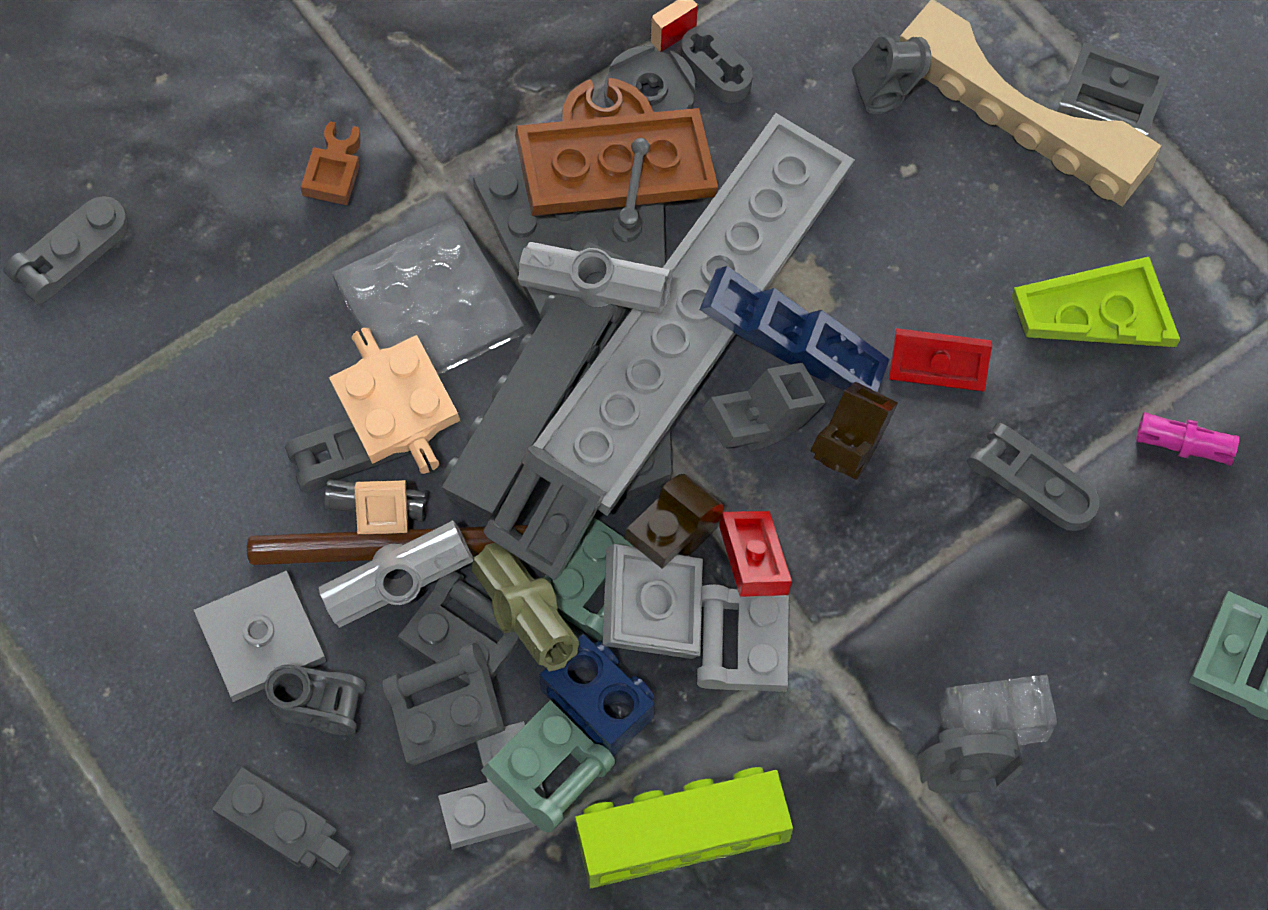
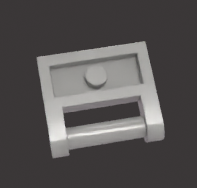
M722 585L702 586L701 601L702 607H704L702 666L697 669V685L705 689L787 692L789 594L784 596L740 597L738 589H729ZM724 609L738 610L737 669L722 667Z

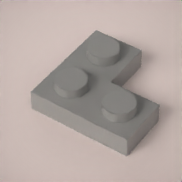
M524 721L504 726L505 731L476 742L483 768L525 726ZM487 777L486 783L438 796L452 849L528 829L536 825ZM541 783L534 791L546 799Z

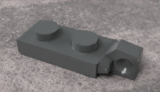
M241 767L212 809L217 817L298 868L302 865L310 870L314 863L318 861L341 875L352 858L349 856L350 851L332 839L336 829L328 824L326 819Z

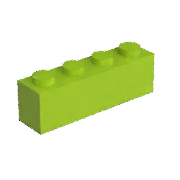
M753 767L735 773L733 775L734 780L714 784L712 779H701L686 784L682 792L664 796L663 791L655 790L637 795L633 799L634 803L614 807L612 802H602L585 808L583 815L575 816V830L589 888L790 842L793 826L778 771L764 772L761 767Z

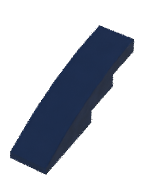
M728 266L715 270L699 309L732 332L790 365L803 363L810 375L842 390L847 389L856 381L878 392L890 360L823 310L809 313L776 288L762 291Z

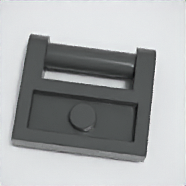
M1084 42L1057 112L1072 117L1097 121H1124L1147 136L1171 72ZM1079 93H1083L1140 113L1138 121L1081 102L1077 98Z
M529 446L521 460L524 467L497 517H490L483 532L487 538L555 580L565 569L607 492L556 462L543 449ZM542 477L551 484L522 535L516 531L514 525L537 482Z
M453 571L438 580L433 592L399 634V643L431 665L458 655L460 648L477 643L484 654L490 678L493 681L522 641L515 632L504 633L496 644L444 609L453 598L502 631L496 623L492 601L464 583L463 575ZM467 673L453 678V680L464 687L471 685Z
M477 643L460 648L459 654L408 675L402 676L400 673L383 679V690L392 707L406 763L415 766L505 731L487 663ZM465 673L468 674L471 685L418 706H413L412 694Z

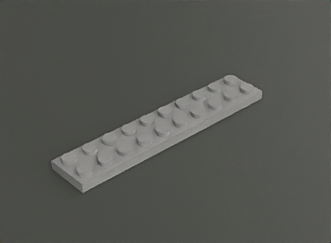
M777 113L769 121L664 265V269L671 270L672 280L668 303L662 314L638 309L631 310L533 445L548 452L556 462L607 492L597 509L607 516L736 334L699 310L715 270L728 266L762 291L767 290L852 169L855 159Z

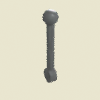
M637 138L631 144L634 160L626 206L621 210L618 217L619 224L627 229L633 228L638 220L635 204L643 157L650 149L648 141L644 138Z

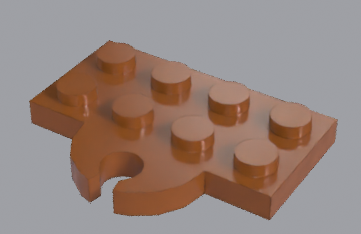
M608 78L606 96L614 102L615 105L612 107L602 108L592 102L594 85L590 79L581 83L569 93L562 108L561 121L516 126L515 139L531 216L626 206L634 160L631 144L637 138L646 139L650 149L643 157L635 205L715 197L718 190L699 108L653 112L646 96L635 86L619 79Z

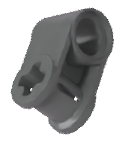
M878 37L862 59L854 64L852 74L866 112L877 115L894 110L903 103L906 95L927 74L931 64V50L926 39L923 37H911L907 41H894L891 37Z
M284 664L276 667L268 674L265 681V694L271 714L282 722L313 727L336 735H354L357 724L353 719L359 695L365 693L367 684L364 680L346 673L324 672ZM288 685L299 687L303 691L301 696L292 702H283L276 698L277 692ZM340 697H341L340 704H339V708H338V710H337L338 702H339V699H340Z

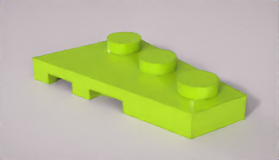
M1149 257L1014 287L1012 299L1025 336L1029 338L1177 347L1180 341Z

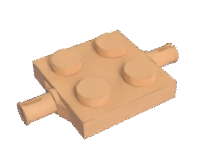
M369 328L361 329L368 345H365L359 332L356 331L352 335V340L355 342L363 359L357 364L329 377L372 464L394 453L411 451L422 474L430 472L423 455L426 456L432 470H435L439 466V461L436 459L428 441L439 431L459 422L460 418L418 336L415 335L390 348L380 350Z

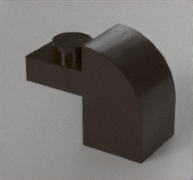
M855 381L845 389L829 425L818 433L810 450L815 453L814 459L834 471L857 480L875 452L898 402Z
M679 474L662 487L659 498L627 528L624 539L663 569L679 552L684 556H689L718 528L724 505L686 474Z

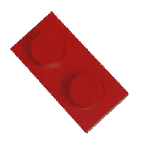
M896 328L889 379L985 392L992 342L985 339Z
M770 511L723 512L719 528L739 596L788 595L792 580Z

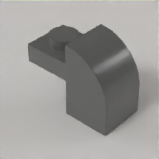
M798 363L766 369L748 391L711 397L702 409L723 448L746 444L750 452H754L771 446L796 432L825 404V401L804 364Z

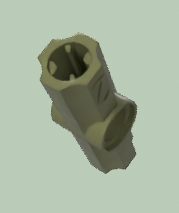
M496 543L486 545L479 555L473 557L472 572L492 599L493 614L499 628L504 633L515 632L537 664L544 665L549 672L564 668L567 662L577 655L579 641L557 612V601L552 586L544 578L534 580L518 557Z

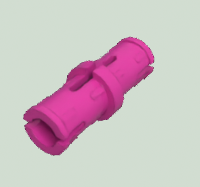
M1143 412L1142 421H1140L1137 430L1136 442L1177 451V456L1188 458L1189 455L1232 466L1234 462L1233 457L1236 456L1239 445V436L1197 426V421L1187 419L1183 423Z

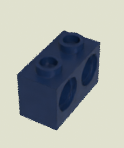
M583 634L578 638L579 647L577 655L571 658L564 668L550 672L544 669L539 674L540 690L594 744L604 746L615 756L654 719L655 703L652 701L654 695L640 678L633 676L629 679L616 666L619 664V661L607 646H603L601 641L594 644ZM578 668H588L596 674V678L587 684L576 683L569 676ZM621 702L628 705L632 712L626 718L614 719L608 716L604 710L612 703Z

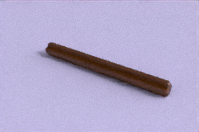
M514 525L517 532L523 535L528 525ZM485 527L459 528L472 556L479 555L486 545L495 543L484 534L483 530ZM437 528L409 529L407 533L388 534L333 532L251 536L247 542V557L252 565L373 560L376 552L383 546L389 544L404 545Z

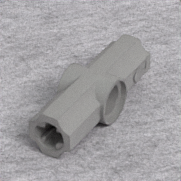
M529 242L527 247L523 249L519 262L518 281L521 286L579 297L585 304L592 307H603L613 304L662 314L667 306L671 292V270L614 259L598 248H587L579 252ZM594 272L606 273L600 282L595 284L584 282L586 277Z
M451 521L404 545L389 544L383 546L376 552L372 561L320 586L319 593L334 624L336 623L340 628L387 604L402 605L409 603L416 598L421 587L474 560L460 529L454 521ZM395 569L407 571L403 577L398 579L385 577L387 573Z

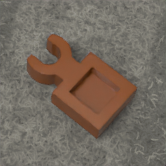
M330 121L324 130L327 149L313 147L301 184L302 196L348 205L360 166L358 156H353L361 145L359 127L353 126L351 135L347 139L338 140L335 138L337 135L336 123Z

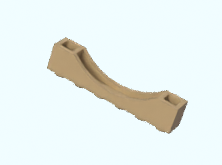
M930 0L901 34L899 41H907L911 37H923L927 40L931 50V64L929 71L923 78L937 86L943 95L968 106L984 122L990 125H997L1014 136L1015 140L1024 148L1035 150L1045 156L1061 172L1074 175L1085 182L1101 198L1112 200L1123 207L1152 170L1162 145L1124 121H1097L1072 117L1048 109L1025 97L1004 81L988 63L975 40L970 22L937 1Z

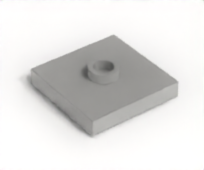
M617 544L607 547L603 646L689 659L700 656L703 559L676 555L661 569L635 547Z
M287 571L194 609V613L233 702L265 689V681L268 674L276 667L285 664L311 669L326 662L323 651Z

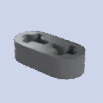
M702 26L688 30L681 42V57L690 65L694 76L722 102L738 103L744 100L750 94L753 78L752 68L748 62L713 29ZM696 45L700 49L707 46L710 47L709 56L703 51H699L696 54L693 53L694 46ZM724 73L731 79L739 76L740 83L737 85L735 82L730 81L725 84L723 82Z

